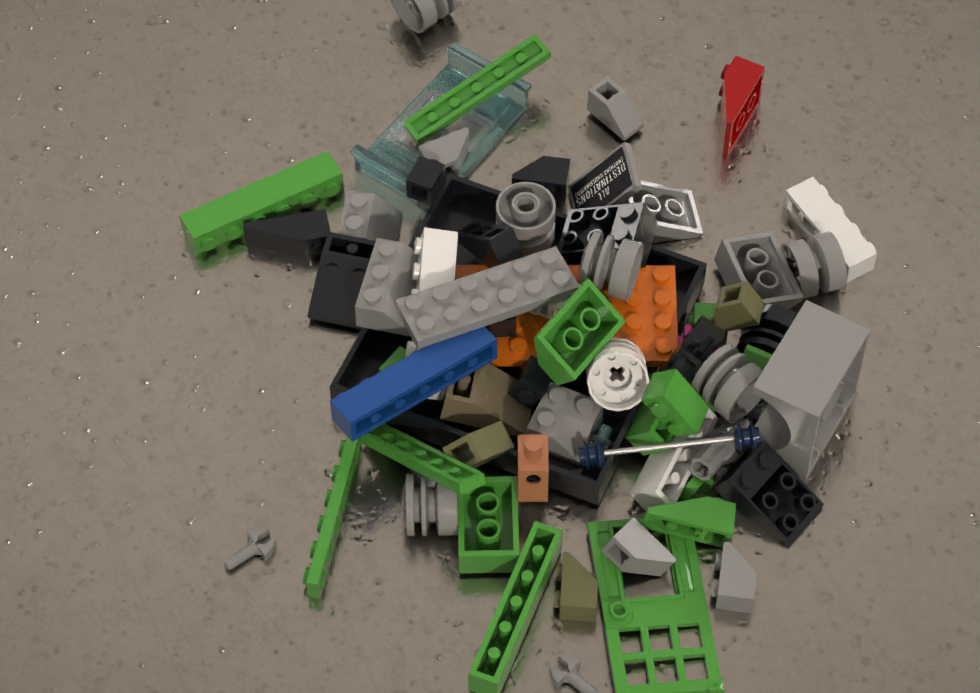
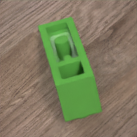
M707 496L649 507L639 523L649 530L723 548L724 542H728L734 534L736 503L728 502L719 497L712 498Z

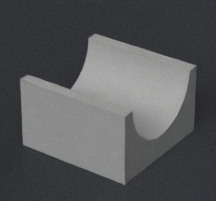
M808 300L805 301L752 390L753 394L768 402L754 426L759 427L760 442L764 440L795 474L805 479L808 477L857 393L871 330ZM744 446L743 449L747 450L751 446Z

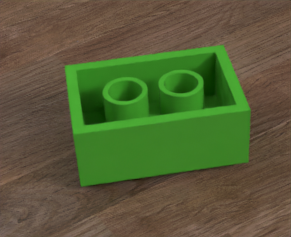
M517 476L485 477L486 485L474 489L472 493L467 495L458 494L459 573H512L519 558Z

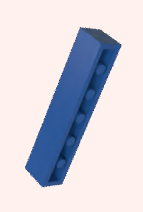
M485 327L414 351L408 357L387 366L378 374L364 379L360 384L338 394L334 399L330 400L332 420L353 442L497 359V339Z

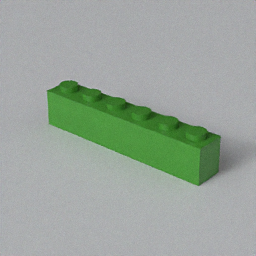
M325 151L180 214L182 232L196 255L212 250L217 245L237 239L242 234H245L244 223L288 216L290 213L304 207H310L315 202L324 198L335 196L344 190L343 173L330 153Z
M534 521L468 673L469 691L475 693H501L561 552L563 530Z

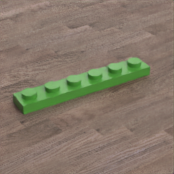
M536 34L532 35L403 121L404 128L418 146L550 59L551 52Z
M385 423L361 436L362 444L457 494L467 495L472 493L474 489L486 485L484 473Z
M347 437L346 440H341L338 452V456L341 457L340 463L333 467L331 481L334 482L332 490H327L324 507H327L325 515H320L318 520L317 532L320 533L318 541L313 540L310 549L312 563L310 567H305L302 583L307 587L308 597L320 599L360 455L362 447L361 437L353 442Z

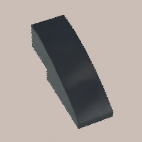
M702 315L658 372L677 369L686 381L690 383L702 364L724 339L725 332Z

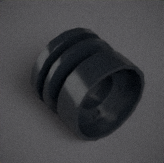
M764 304L759 325L744 328V332L736 346L739 353H744L747 344L773 355L797 314L782 306Z

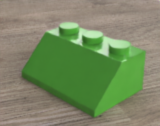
M589 278L585 279L534 337L538 364L556 385L576 380L626 322Z

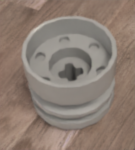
M391 0L392 6L402 22L416 33L424 32L433 26L438 19L445 18L447 14L454 12L458 7V0Z
M594 231L581 259L579 284H582L585 279L589 278L601 292L605 282L609 283V297L627 302L633 293L638 278L644 245L641 242L625 238L617 250L614 249V235L609 234L603 244V232Z
M726 344L711 354L699 368L692 381L693 389L702 396V399L707 404L714 403L713 408L729 423L742 419L761 400L759 396L752 393V390L763 371L755 363L747 364V357L743 353H739L738 349L732 344Z
M406 474V481L402 490V520L407 529V536H415V523L422 524V536H427L429 523H436L439 536H458V494L437 482L435 487H429L428 479L421 475V487H415L414 474Z

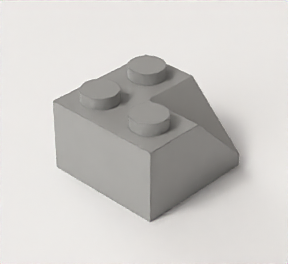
M550 382L546 394L541 398L527 426L526 434L548 435L549 455L580 466L578 447H583V440H585L588 446L591 445L603 420V407L597 404L592 397Z

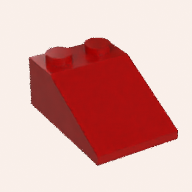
M736 55L731 64H726L723 68L721 79L724 81L719 90V96L722 97L720 106L722 155L726 157L730 154L761 100L765 71L764 66Z

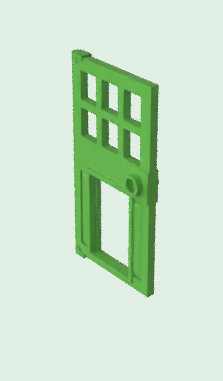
M631 519L587 522L615 693H724L725 690L721 679L695 541L664 533L666 547L677 559L670 566L675 595L626 598L621 570L601 550L615 535L614 532H618ZM697 626L701 647L681 648L677 627ZM668 628L672 649L652 651L648 630ZM639 631L643 652L622 653L619 632ZM703 657L707 679L687 680L683 659ZM674 660L678 681L658 683L654 661ZM644 662L648 684L628 685L624 664Z

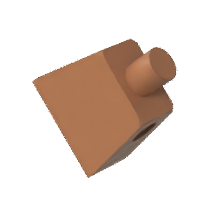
M518 435V502H548V435ZM529 475H537L538 481L529 482L527 478Z

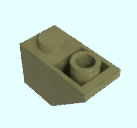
M748 281L723 286L710 321L724 332L759 325L764 301Z
M498 421L469 433L442 449L446 455L475 469L513 449L515 446L503 422Z
M563 552V563H556L555 580L561 581V590H555L554 608H560L559 620L596 622L598 580L569 552Z

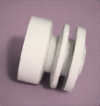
M611 338L586 367L589 393L594 401L603 408L623 411L631 409L642 401L641 399L649 384V376L645 356L633 342L628 339ZM614 367L616 369H619L621 367L622 372L619 373L615 370L612 373L611 368Z

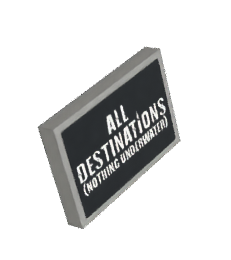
M623 142L568 186L573 209L623 204L642 189L631 144Z

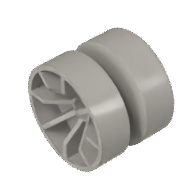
M518 182L506 187L499 194L496 201V224L513 227L525 256L551 247L555 238L556 203L551 192L544 186L533 182Z
M830 231L810 236L807 243L803 239H797L781 245V250L802 292L803 299L816 296L819 289L824 293L843 289L846 286L847 270L843 252L838 240Z

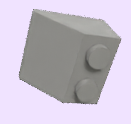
M347 191L338 234L373 241L381 238L398 242L403 213L376 194Z

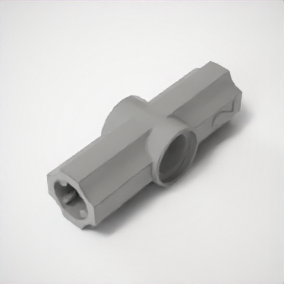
M742 418L734 423H729L726 420L719 428L705 434L702 439L732 436L736 423H739L741 428H748L750 422L747 418ZM734 441L704 445L692 458V463L689 465L691 474L698 477L701 481L710 480L721 466L737 458L738 453L734 446Z

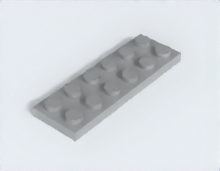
M555 246L396 299L395 305L417 349L567 299L577 290L579 284Z

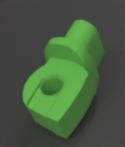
M715 473L710 480L704 481L690 474L686 482L687 485L682 490L678 499L681 501L691 500L696 492L706 493L710 491L714 486V479L717 477V474Z

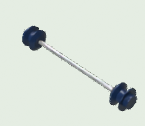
M750 421L748 428H741L739 423H736L732 436L609 450H604L603 444L599 439H596L595 444L588 446L585 440H583V447H578L580 465L586 464V470H588L591 463H597L599 468H602L605 463V456L732 441H734L735 448L741 453L744 446L749 445L755 451V445L761 442L759 427H753L752 421Z

